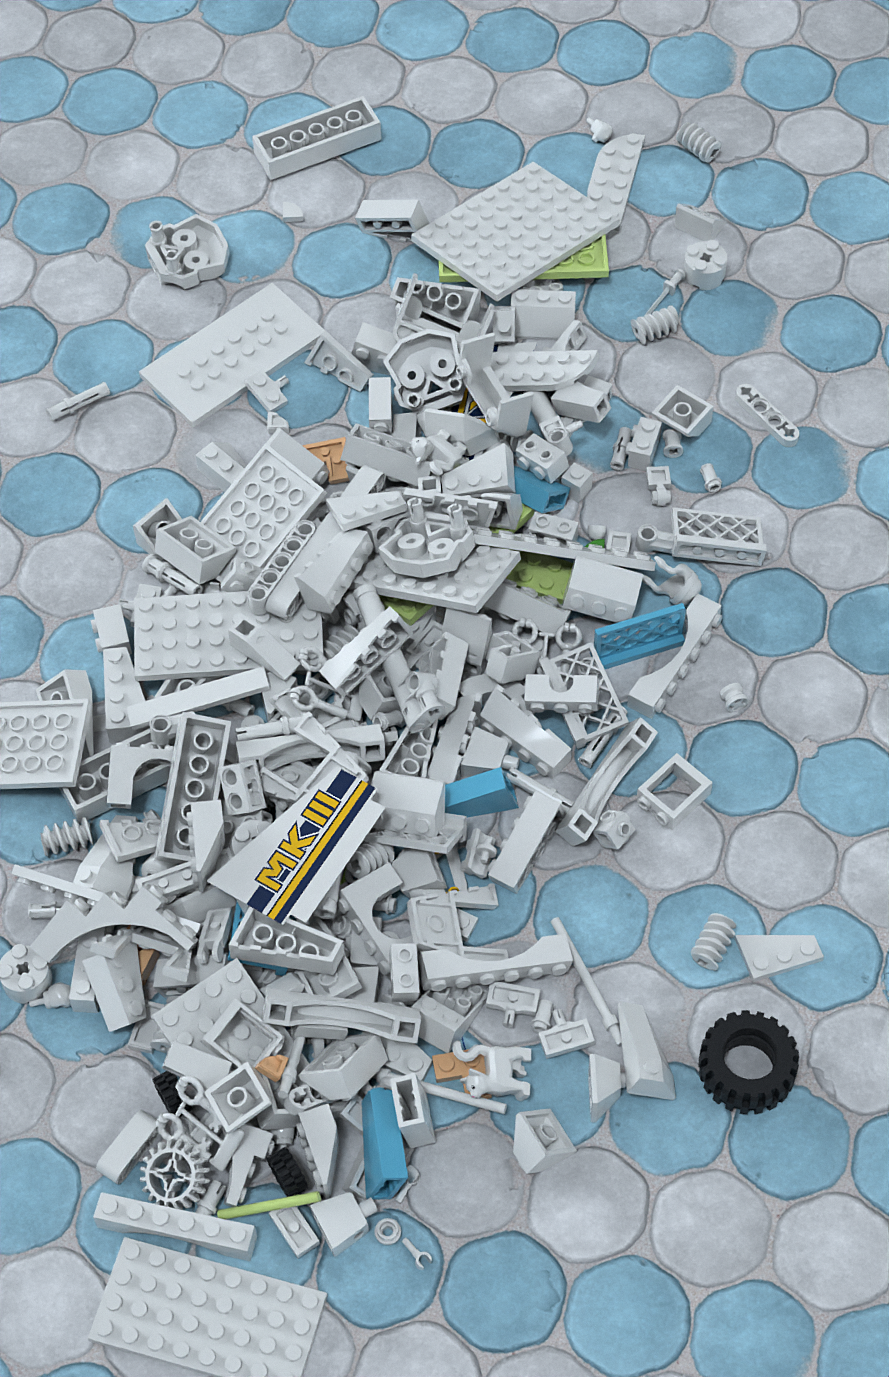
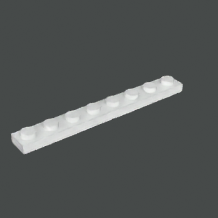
M14 865L12 871L13 875L19 877L17 882L32 886L33 882L41 884L40 889L54 894L57 889L65 892L63 896L69 899L82 897L88 899L86 904L95 906L104 895L103 892L22 866ZM177 916L176 920L181 925H187L197 935H201L202 924Z

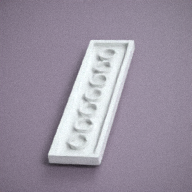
M479 526L476 527V530H472L475 544L575 559L577 555L610 565L649 571L655 570L656 562L645 552L633 551V554H628L624 549L611 547V551H607L600 545L589 544L588 547H583L580 542L566 540V544H562L555 538L544 537V540H537L538 538L535 535L524 533L521 534V537H517L510 531L499 530L498 534L492 533L490 528Z

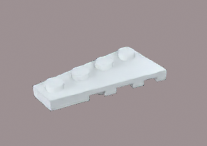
M405 488L402 497L406 504L411 498H420L422 500L423 512L449 515L447 508L450 505L457 504L458 508L460 504L463 517L467 519L468 525L472 530H476L477 526L489 528L498 504L496 501Z

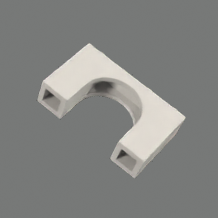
M118 742L116 746L111 745L106 807L131 809L133 780L137 772L144 766L152 763H161L171 767L174 746H165V749H155V746L150 744L131 747L129 743Z
M390 862L341 889L337 901L339 910L347 915L351 928L356 934L361 936L366 951L374 956L378 962L377 965L380 972L387 976L389 980V952L391 944L413 943L412 935L402 939H395L384 935L378 930L373 921V905L396 892L403 883ZM417 949V959H419L423 950Z

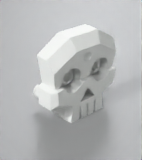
M198 214L175 225L171 223L163 225L160 221L150 223L151 237L145 244L148 261L161 286L167 283H174L187 289L199 285L200 281L215 279L225 273L229 258V247L216 223Z
M433 329L423 330L400 339L386 356L383 362L396 384L393 390L399 406L418 413L425 408L445 410L461 404L467 387L456 374L460 354L454 333ZM445 360L447 362L445 368L439 367L440 361ZM411 372L416 373V378L413 380L408 378ZM433 383L442 388L430 393Z
M420 498L409 499L407 505L411 517L403 519L394 529V535L378 547L381 559L394 573L420 578L456 570L460 561H464L475 547L473 531L469 527L467 519L463 517L462 506L459 504L457 508V504H452L447 508L449 515L423 512L422 500Z

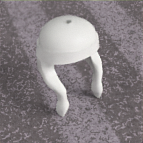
M655 556L654 559L660 568L669 574L676 575L670 577L659 586L646 575H643L642 582L649 585L654 592L669 596V601L674 605L681 603L684 606L689 605L702 588L698 575L686 564L681 563L672 568L662 558Z

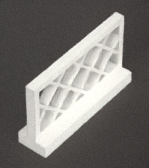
M672 507V556L753 566L762 565L767 548L766 544H763L761 517ZM678 516L686 517L689 521L684 523ZM700 519H707L711 524L706 526ZM722 522H730L733 526L728 528ZM695 524L701 530L696 533L690 526ZM744 524L755 525V529L751 531ZM714 527H717V528H719L723 533H721L720 535H718V534L715 533L712 529H713ZM739 529L745 535L739 537L734 531ZM685 531L688 535H681L679 533ZM706 533V534L709 535L711 538L701 537V536ZM729 536L733 540H725L723 538ZM750 538L755 543L746 542V540Z
M592 642L550 660L548 657L539 660L543 674L550 675L552 689L555 692L563 693L567 691L566 687L569 680L573 681L572 673L577 665L587 669L585 675H590L591 671L600 673L602 678L599 683V693L601 690L611 695L608 705L598 702L599 707L606 709L602 720L590 716L591 713L585 714L573 710L561 713L577 749L585 747L586 743L629 725L625 712ZM587 651H590L593 656L590 665L578 661L580 655ZM566 661L572 665L568 674L558 671L556 664ZM609 711L618 713L622 719L614 724L605 721ZM587 721L599 723L597 731L587 735L585 730Z
M445 813V826L435 838L371 828L363 841L448 854L457 842H464L466 840L467 816Z
M230 847L222 850L210 877L233 858ZM191 861L135 880L138 890L147 884L158 886L164 892L163 896L168 900L162 907L164 909L178 899L199 890L198 883H193Z

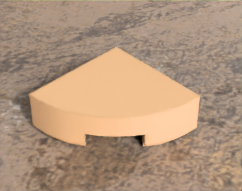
M283 1055L269 1056L261 1060L255 1066V1069L272 1081L277 1082L280 1080L289 1058Z

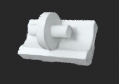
M478 828L474 829L471 839L467 840L465 847L467 855L465 860L461 862L460 870L468 875L474 874L481 879L486 878L491 858L496 857L497 849L494 847L496 839L485 835Z

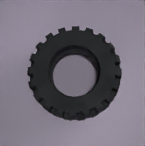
M742 1010L741 1015H736V1012L727 1014L726 1020L719 1018L715 1021L714 1027H710L707 1030L700 1049L698 1067L700 1068L699 1077L700 1081L704 1082L703 1088L707 1094L713 1093L712 1100L717 1104L725 1103V1109L733 1111V1108L740 1109V1114L747 1115L748 1110H754V1114L763 1113L765 1107L768 1110H772L777 1106V1102L782 1103L787 1098L788 1092L793 1088L797 1075L799 1050L795 1049L797 1043L794 1037H788L789 1029L785 1025L781 1027L777 1025L778 1019L773 1016L768 1019L764 1017L763 1012L757 1011V1014L754 1015L750 1014V1010ZM752 1046L760 1049L769 1057L773 1066L772 1071L758 1079L742 1078L728 1068L724 1061V1056L735 1047Z

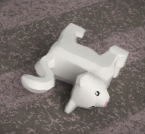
M443 428L437 435H430L427 438H413L410 442L413 454L417 458L415 465L420 464L428 456L432 460L429 463L430 471L439 476L443 474V471L449 472L470 461L463 458L467 446L457 442L453 447L447 442L450 433Z
M454 1042L453 1053L461 1061H473L479 1054L484 1056L486 1074L470 1068L469 1075L460 1079L461 1083L466 1084V1089L471 1093L472 1098L478 1099L486 1093L497 1097L511 1094L515 1095L518 1101H523L529 1097L530 1084L512 1078V1072L519 1078L526 1076L527 1071H525L521 1062L522 1060L523 1062L531 1061V1049L517 1046L507 1048L500 1046L488 1047L481 1044L472 1046L468 1052H463L461 1042Z

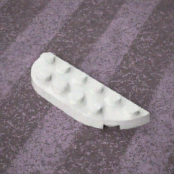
M631 133L611 140L600 150L594 165L587 197L620 219L619 226L614 228L616 230H620L644 145L645 135Z
M598 350L493 352L490 366L506 391H553L575 384L574 381L584 374L587 376L596 366L600 355Z

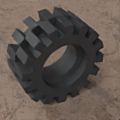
M165 1071L152 1080L167 1111L176 1115L178 1108L183 1102L178 1094V1090L175 1088L178 1079L176 1075ZM186 1104L184 1109L190 1112L192 1105Z
M286 1147L267 1157L268 1165L287 1197L298 1195L308 1189V1184L301 1173L300 1167H298L296 1160L293 1159L292 1154Z

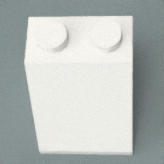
M280 428L267 441V445L318 485L323 484L327 480L330 471L325 463Z

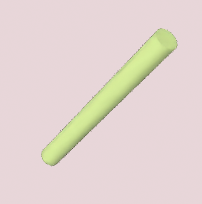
M319 1191L221 1209L217 1211V1215L221 1219H231L320 1202L321 1196Z

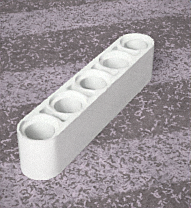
M302 520L294 526L249 588V606L253 614L264 615L267 613L265 610L267 599L315 533L313 522Z

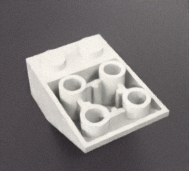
M446 608L441 636L448 632L469 643L463 672L474 676L484 674L488 663L486 655L492 635V618L482 613Z
M221 800L191 802L192 812H187L193 883H198L199 892L204 891L207 880L210 878L225 845Z
M470 984L465 988L447 987L441 991L427 990L411 1007L420 1010L421 1024L418 1037L448 1054L453 1049L454 1042L461 1040L487 1001L488 991L476 984Z
M325 1104L298 1113L300 1123L296 1124L301 1147L305 1150L309 1170L313 1173L316 1190L319 1191L320 1195H324L326 1200L331 1198L339 1151V1139L329 1104Z

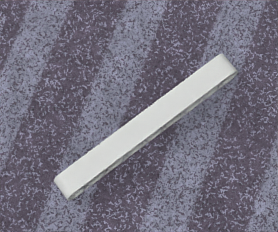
M363 465L340 497L379 493L385 483L386 474ZM331 512L327 514L270 594L265 606L267 612L289 620L304 600L294 576L298 572L303 573L305 571L304 566L309 561L314 562L318 558L317 553L321 549L326 550L328 543L342 530Z

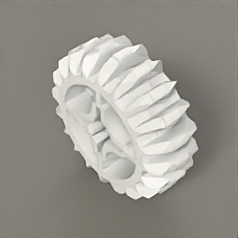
M168 1139L166 1144L159 1142L157 1144L158 1149L151 1148L149 1150L152 1157L145 1156L143 1158L148 1165L140 1168V1171L146 1173L145 1177H141L139 1180L140 1182L147 1183V1186L142 1191L151 1192L148 1200H156L157 1205L180 1210L183 1209V1206L190 1208L192 1207V1201H200L198 1193L204 1194L206 1192L202 1184L209 1183L210 1181L208 1178H204V1173L210 1172L209 1168H203V1164L207 1162L206 1157H198L202 1152L201 1149L191 1151L194 1147L192 1142L184 1145V1139H178L177 1142L174 1139ZM173 1153L168 1165L165 1168H160L162 1161ZM186 1160L190 1165L191 1172H189L185 1167ZM175 1171L179 1176H183V1178H172V1175L166 1172ZM159 1178L164 1182V1190L159 1183ZM190 1182L187 1190L177 1197V1192L180 1191L182 1184Z

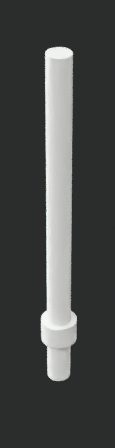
M560 918L552 919L551 924L557 935L566 934L573 958L572 963L600 1012L606 1031H610L617 1046L621 1047L620 1023L616 1015L610 1012Z
M295 1037L287 1066L280 1078L281 1085L278 1092L280 1098L285 1099L288 1097L291 1085L296 1081L298 1074L296 1069L306 1037Z
M381 1067V1070L371 1078L376 1079V1082L379 1083L385 1076L396 1078L402 1075L391 1073V1070ZM420 1081L425 1092L428 1094L501 1114L506 1112L507 1104L482 1097L474 1099L471 1097V1094Z

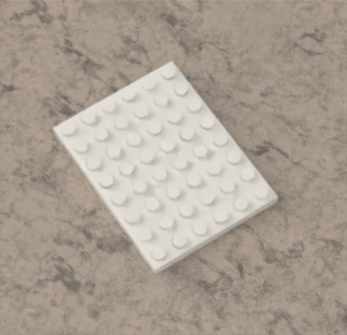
M532 162L411 234V241L497 302L619 226L620 219L535 162Z

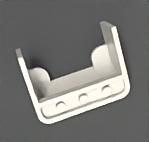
M413 273L393 327V337L397 342L402 338L423 330L433 329L454 333L460 354L462 341L486 334L495 312L493 304H489L482 323L469 320L462 325L459 333L421 318L422 302L417 297L412 296L418 280V274Z
M495 333L462 341L456 374L460 380L462 379L482 411L487 425L496 431L515 438L524 436L527 431L534 394L531 391L510 397L490 366L496 337Z

